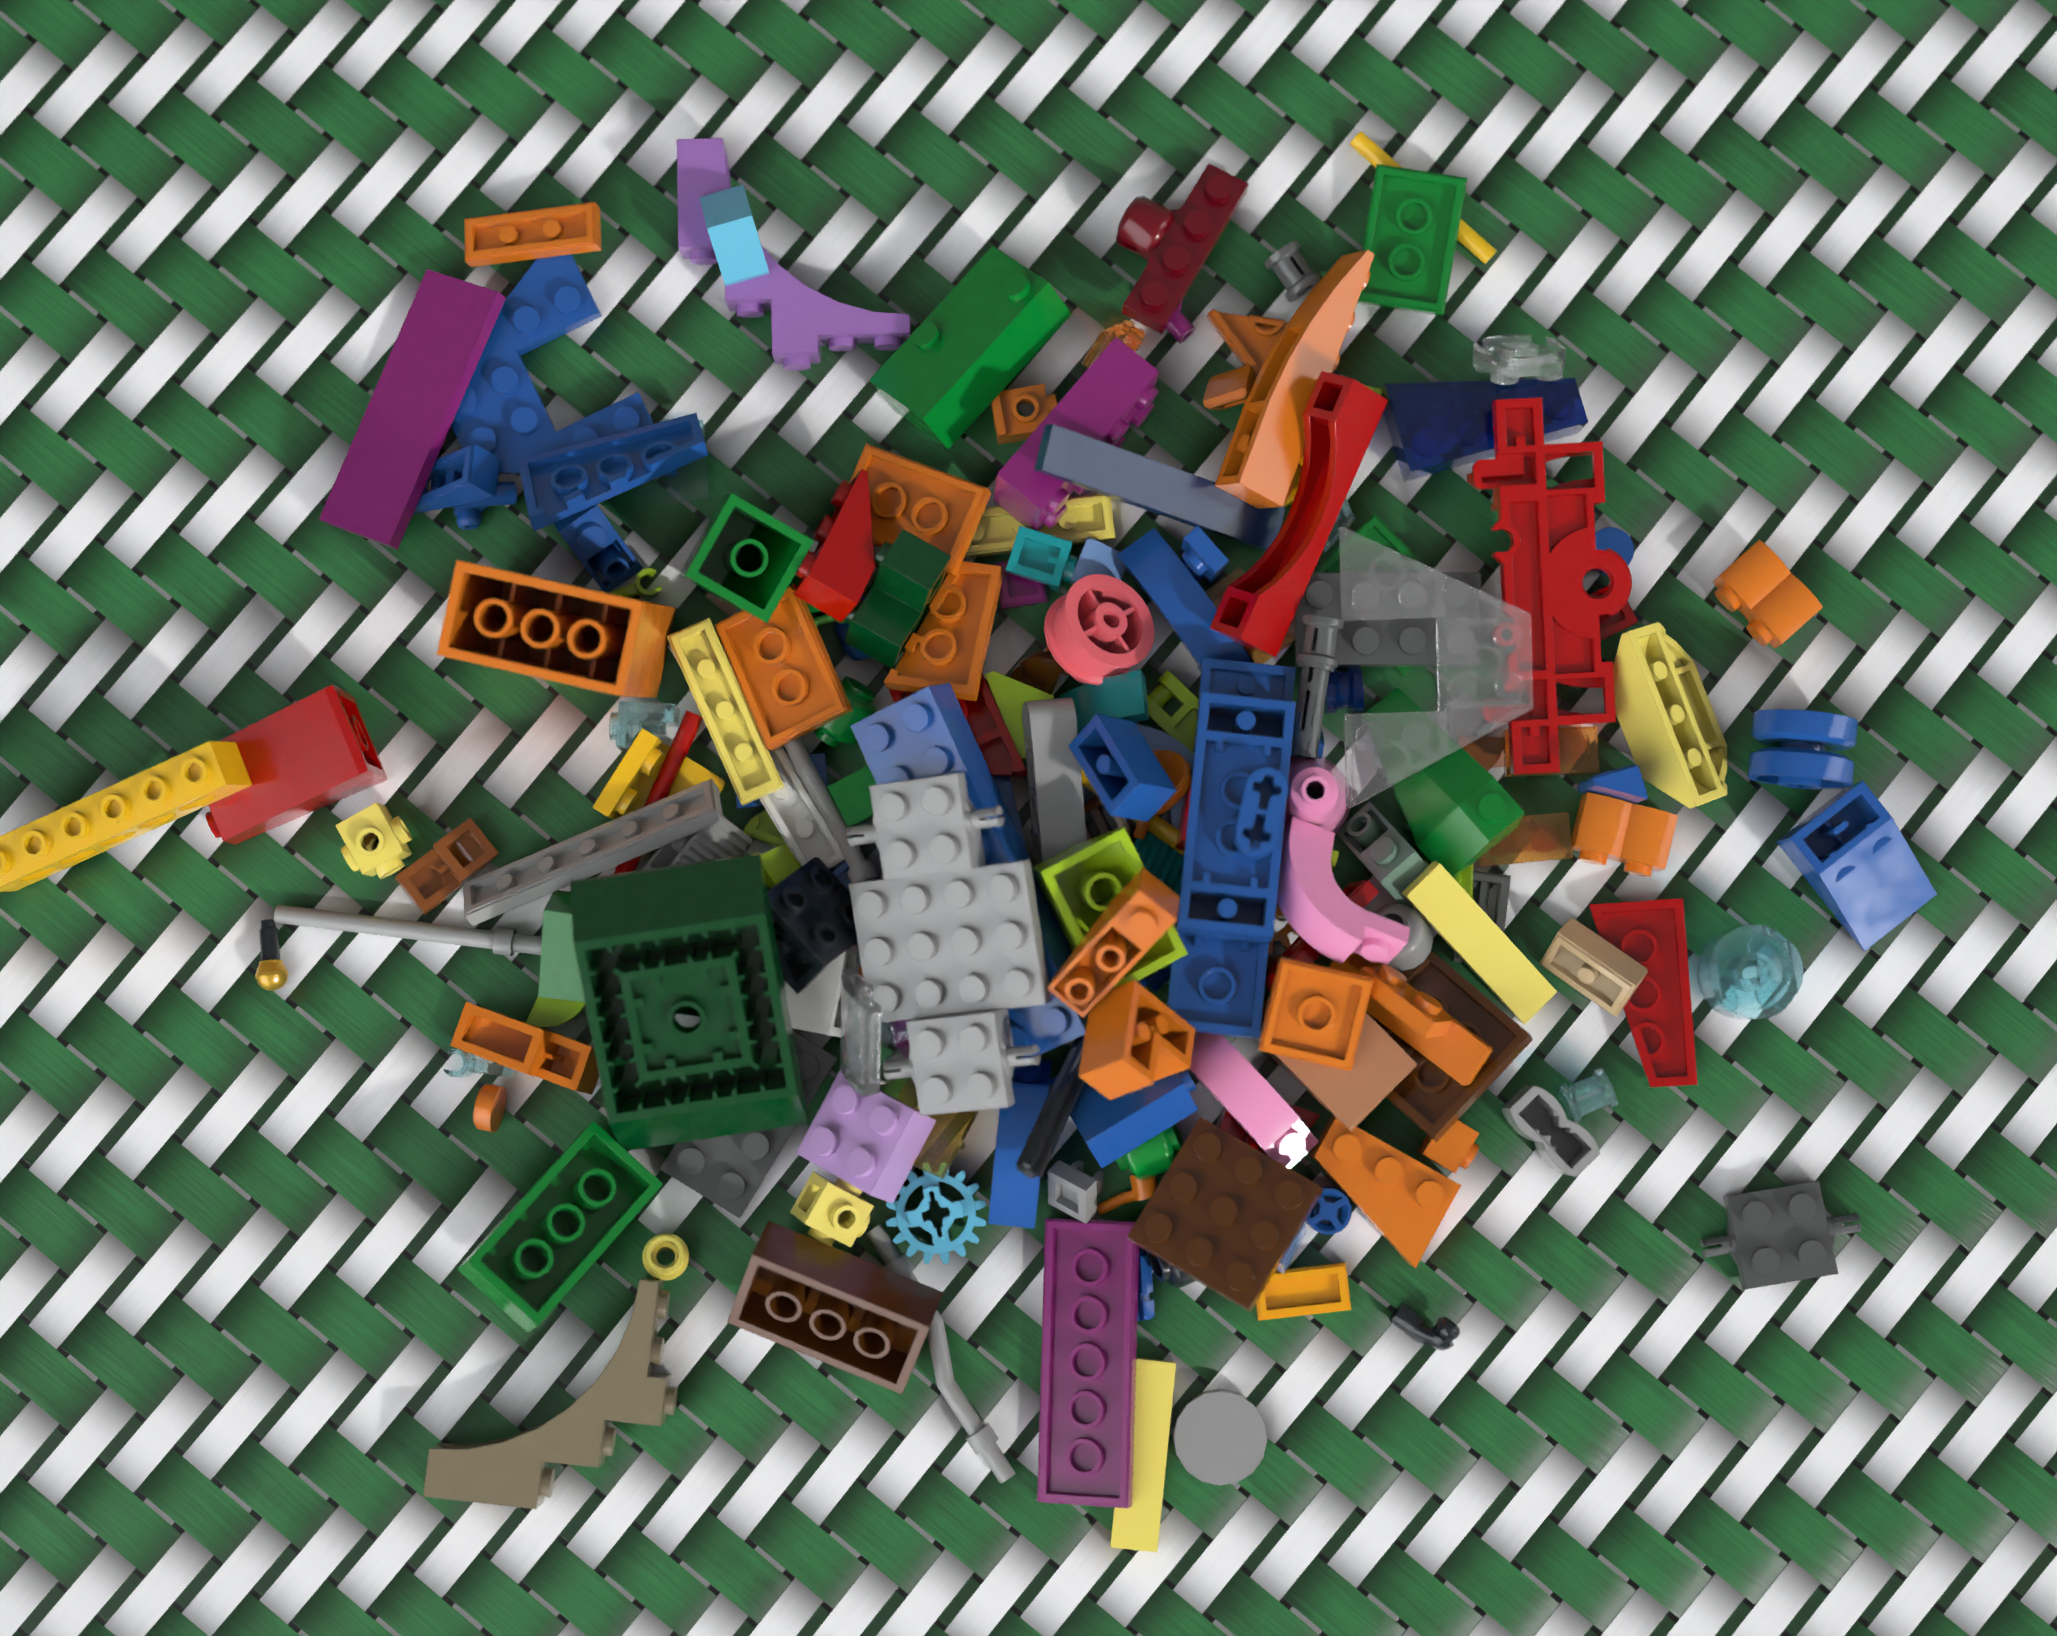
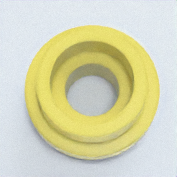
M671 1233L658 1234L652 1237L643 1249V1265L652 1277L663 1281L673 1280L682 1275L689 1264L688 1247L677 1235ZM671 1250L675 1254L674 1261L670 1265H661L658 1263L660 1252Z

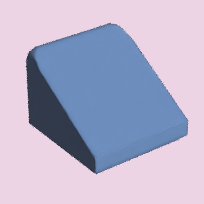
M1087 537L1071 577V584H1074L1082 577L1092 574L1109 575L1121 580L1126 568L1117 557V554L1120 552Z

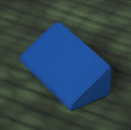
M1635 764L1592 776L1577 786L1578 793L1580 794L1587 792L1595 793L1632 804L1648 799L1639 766H1635Z

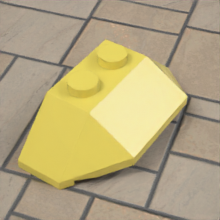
M1659 622L1621 634L1613 666L1615 712L1635 764L1639 766L1642 779L1689 809L1726 796L1727 744L1693 659L1674 639L1666 634V629Z

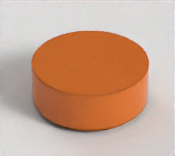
M485 1084L479 1090L473 1111V1122L476 1129L496 1132L500 1127L506 1106V1090L503 1086Z

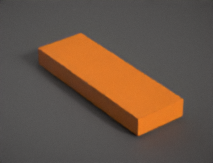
M596 202L464 219L465 262L470 267L601 251L600 207Z

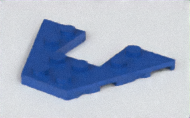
M572 254L536 259L505 299L451 424L461 448L475 443L498 457V476L500 474L520 476L517 459L654 424L641 395L637 392L556 431L521 355L602 317ZM677 469L662 475L670 476V478L680 477Z

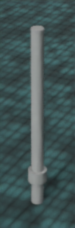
M277 905L274 912L275 923L493 949V954L513 956L515 952L541 955L542 937L517 934V929L496 927L495 931L287 905Z

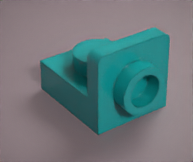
M1019 526L1006 572L1049 585V589L1059 591L1061 581L1071 582L1078 557L1070 554L1073 542Z

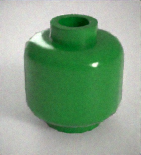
M845 676L840 682L853 711L817 728L814 732L820 740L835 748L840 743L847 745L858 744L851 725L878 712V708L873 701L876 696L874 692L861 682Z
M1176 1124L1116 1159L1120 1170L1123 1172L1130 1169L1131 1173L1139 1180H1146L1167 1171L1184 1144Z

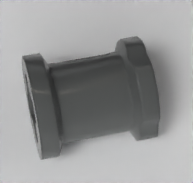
M1293 241L1283 246L1264 262L1266 269L1273 270L1287 290L1285 297L1289 302L1295 301L1311 291L1323 278L1319 272L1314 273L1300 253L1302 246L1298 241Z

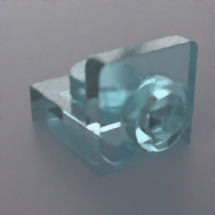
M619 701L618 713L612 712L610 715V740H616V747L620 751L627 752L632 745L633 725H639V732L643 728L651 734H666L667 727H679L680 709L675 704Z

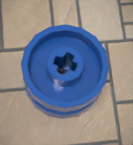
M1768 709L1754 712L1751 736L1761 744L1779 748H1761L1749 754L1747 777L1750 780L1796 789H1842L1852 787L1855 763L1845 755L1827 751H1844L1855 746L1857 742L1858 721L1845 715L1809 710Z

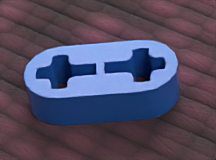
M1262 767L1255 770L1248 777L1244 787L1234 833V843L1237 850L1249 859L1267 857L1274 850L1279 838L1288 796V783L1285 776L1272 767ZM1264 778L1273 780L1272 788L1279 790V796L1272 795L1270 797L1266 810L1258 808L1260 793L1253 790V785H1261ZM1256 817L1264 818L1262 834L1269 836V842H1261L1258 849H1253L1250 847V839L1243 837V831L1249 832L1252 830Z

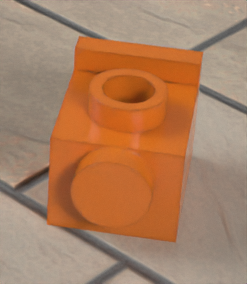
M1044 384L1001 391L991 402L998 445L1027 440L1057 405L1056 395H1046ZM1030 403L1034 407V412L1027 417L1021 416L1017 412V407L1022 404Z

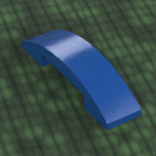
M1155 528L1117 554V557L1140 589L1147 593L1196 661L1200 672L1203 658L1253 663L1241 644L1210 629L1217 608L1191 572Z

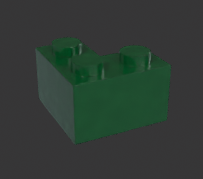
M902 529L893 544L885 541L875 558L876 568L866 585L870 592L864 601L859 600L858 604L844 619V622L849 624L844 642L889 668H894L904 652L905 645L911 635L916 633L930 611L929 605L942 585L952 556Z

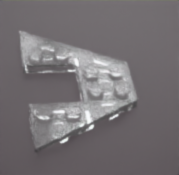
M1339 527L1341 620L1352 622L1436 618L1438 711L1344 714L1346 808H1353L1534 709L1532 615L1345 527Z

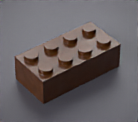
M768 1221L752 1253L727 1323L902 1394L931 1326L943 1292Z

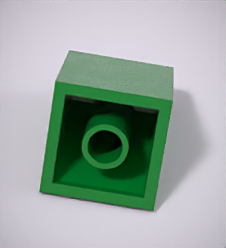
M730 493L722 497L678 575L724 602L768 623L814 541L735 494Z

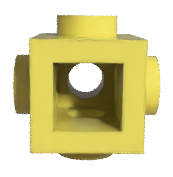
M377 802L335 825L346 844L341 848V852L354 872L360 869L364 875L373 877L377 874L380 879H383L405 866L402 860L412 855L407 845V842L411 841L412 837L405 823L399 816L392 818L387 807ZM377 839H379V844L377 848L374 849V843Z
M813 1171L790 1213L804 1224L810 1226L807 1234L829 1246H833L835 1240L852 1247L855 1239L862 1236L870 1222V1212L874 1206L860 1197L863 1192L862 1190L839 1177L836 1182H833Z

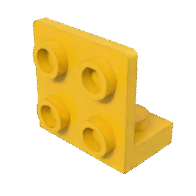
M642 728L592 808L612 820L642 808L670 746ZM686 757L669 796L709 779L715 782L720 793L725 786V781Z

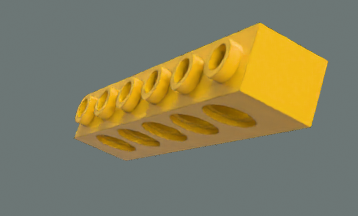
M208 741L1 835L0 892L18 891L252 786L236 742Z

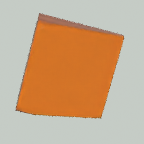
M1246 365L1211 377L1203 398L1204 407L1222 411L1244 404L1256 380L1252 366Z

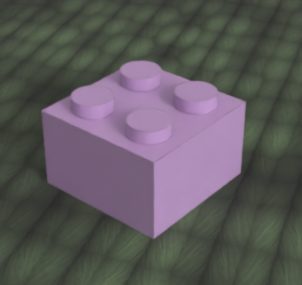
M840 1070L796 1154L863 1192L893 1204L937 1120L928 1115L920 1116L919 1110L870 1083Z

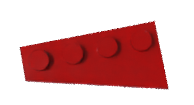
M1683 898L1589 904L1598 935L1648 970L1646 976L1623 1009L1649 1087L1698 1085Z

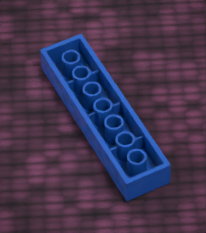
M950 683L927 686L851 725L876 784L964 772L968 797L975 810L1000 806L1003 810V814L986 817V819L1004 817L1002 827L996 826L980 829L986 865L1030 859ZM1032 872L1048 981L1050 983L1072 954V951ZM1051 992L1052 1002L1047 1004L1008 1008L1013 1046L1021 1047L1036 1044L1039 1052L1033 1055L1045 1053L1084 1035L1088 1014L1082 1018Z

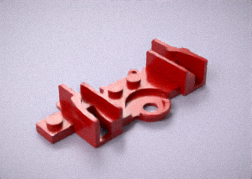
M1542 397L1499 399L1492 401L1495 459L1476 461L1472 466V473L1467 474V483H1470L1478 490L1493 489L1491 511L1498 512V519L1490 527V530L1505 531L1510 537L1509 548L1505 552H1494L1491 556L1500 564L1502 612L1511 620V623L1498 624L1493 629L1492 638L1499 646L1512 645V650L1505 656V667L1499 668V675H1502L1503 693L1526 692V696H1522L1523 704L1478 706V714L1488 723H1508L1510 774L1560 772L1558 725L1616 722L1613 661L1601 662L1599 615L1608 614L1611 617L1624 607L1631 593L1632 576L1627 563L1617 552L1606 548V550H1596L1594 506L1605 503L1603 442L1544 444ZM1592 455L1593 478L1574 480L1547 489L1545 462L1566 457ZM1592 569L1604 571L1609 578L1608 590L1599 597L1589 595L1583 587V578ZM1504 629L1509 632L1507 640H1504L1501 636ZM1556 683L1579 688H1603L1604 713H1577L1557 709Z

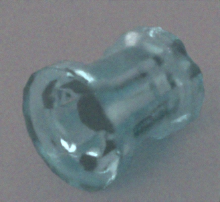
M1600 1067L1593 1070V1076L1570 1086L1564 1083L1557 1086L1561 1103L1569 1119L1575 1123L1581 1122L1583 1115L1606 1105L1610 1109L1618 1105L1613 1087L1607 1075Z

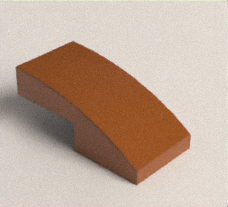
M469 818L434 843L432 850L396 875L395 880L420 912L426 915L461 888L463 883L468 882L499 853L474 821Z

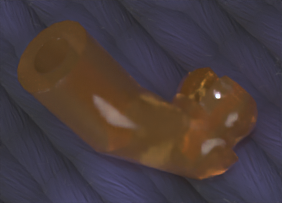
M1124 320L1102 331L1084 358L1082 365L1088 369L1115 337L1133 351H1137L1146 337L1145 332L1135 327V322Z

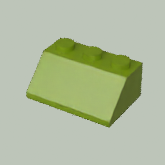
M1121 827L1071 846L1031 869L1072 951H1074L1110 902L1144 865L1125 827ZM1174 925L1153 944L1112 989L1133 980L1139 981L1188 954Z

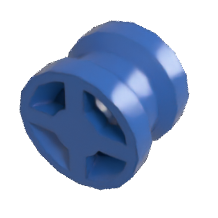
M1322 1187L1323 1192L1305 1222L1319 1233L1335 1234L1342 1231L1348 1225L1351 1218V1205L1348 1198L1341 1191L1332 1187Z

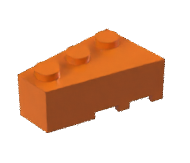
M1331 1115L1318 1139L1319 1143L1314 1146L1309 1156L1356 1205L1369 1222L1396 1249L1400 1256L1410 1266L1416 1268L1461 1185L1358 1127H1355L1352 1131L1348 1130L1334 1115Z

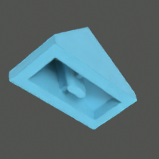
M744 185L699 197L725 287L770 274Z

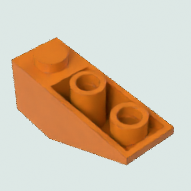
M1143 867L1110 902L1047 985L1046 989L1084 1018L1177 920L1180 896Z

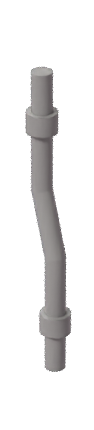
M801 738L784 745L799 777L829 825L850 868L847 875L851 883L880 879L872 861H866L859 845L851 846L848 839L853 838L854 835L847 836L848 826L827 786L815 768Z
M881 1224L865 1233L885 1263L883 1268L919 1282L912 1272L915 1266L905 1252L900 1254ZM936 1310L927 1336L937 1388L966 1430L968 1436L965 1439L974 1453H981L999 1483H1003L1011 1478L1015 1471L996 1443L999 1439L989 1423L983 1424L955 1381L944 1320L938 1310Z

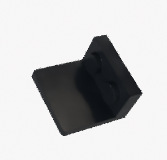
M819 857L812 858L767 891L782 976L797 995L807 988L831 962L857 943L850 892Z

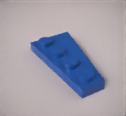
M697 413L517 459L533 531L535 532L703 458L708 453Z

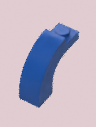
M1040 1060L1038 1065L1014 1066L1011 1081L1015 1104L999 1109L988 1224L1035 1229L1040 1177H1034L1033 1179L1026 1177L1017 1170L1016 1163L1049 1095L1052 1063L1050 1060Z

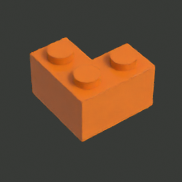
M1133 980L1115 987L1088 1013L1078 1076L1109 1100L1152 1085L1154 1081L1190 1068L1195 1028L1137 981Z

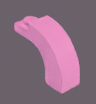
M1292 816L1283 830L1277 903L1285 918L1310 946L1336 962L1342 964L1354 952L1362 955L1369 961L1387 965L1407 945L1410 927L1367 911L1352 902L1339 888L1332 873L1331 855L1335 833Z
M1195 1032L1189 1072L1224 1106L1269 1157L1291 1169L1319 1141L1302 1123L1300 1117L1223 1035Z

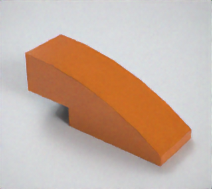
M469 1002L465 1003L450 1046L527 1075L542 1078L577 1092L593 1095L599 1078L594 1045L543 1027L531 1025L525 1021Z

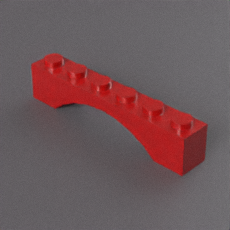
M1321 371L1303 412L1305 434L1303 465L1298 489L1289 514L1278 535L1263 556L1245 574L1227 586L1210 629L1245 647L1273 657L1277 656L1386 407L1387 399L1353 378Z

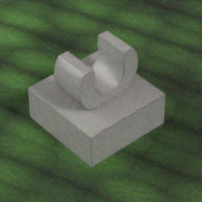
M1060 1160L1057 1161L1048 1170V1204L1086 1224L1097 1213V1195L1103 1190L1104 1172L1099 1170L1093 1177H1090L1084 1173V1162L1081 1160L1072 1163L1070 1166Z

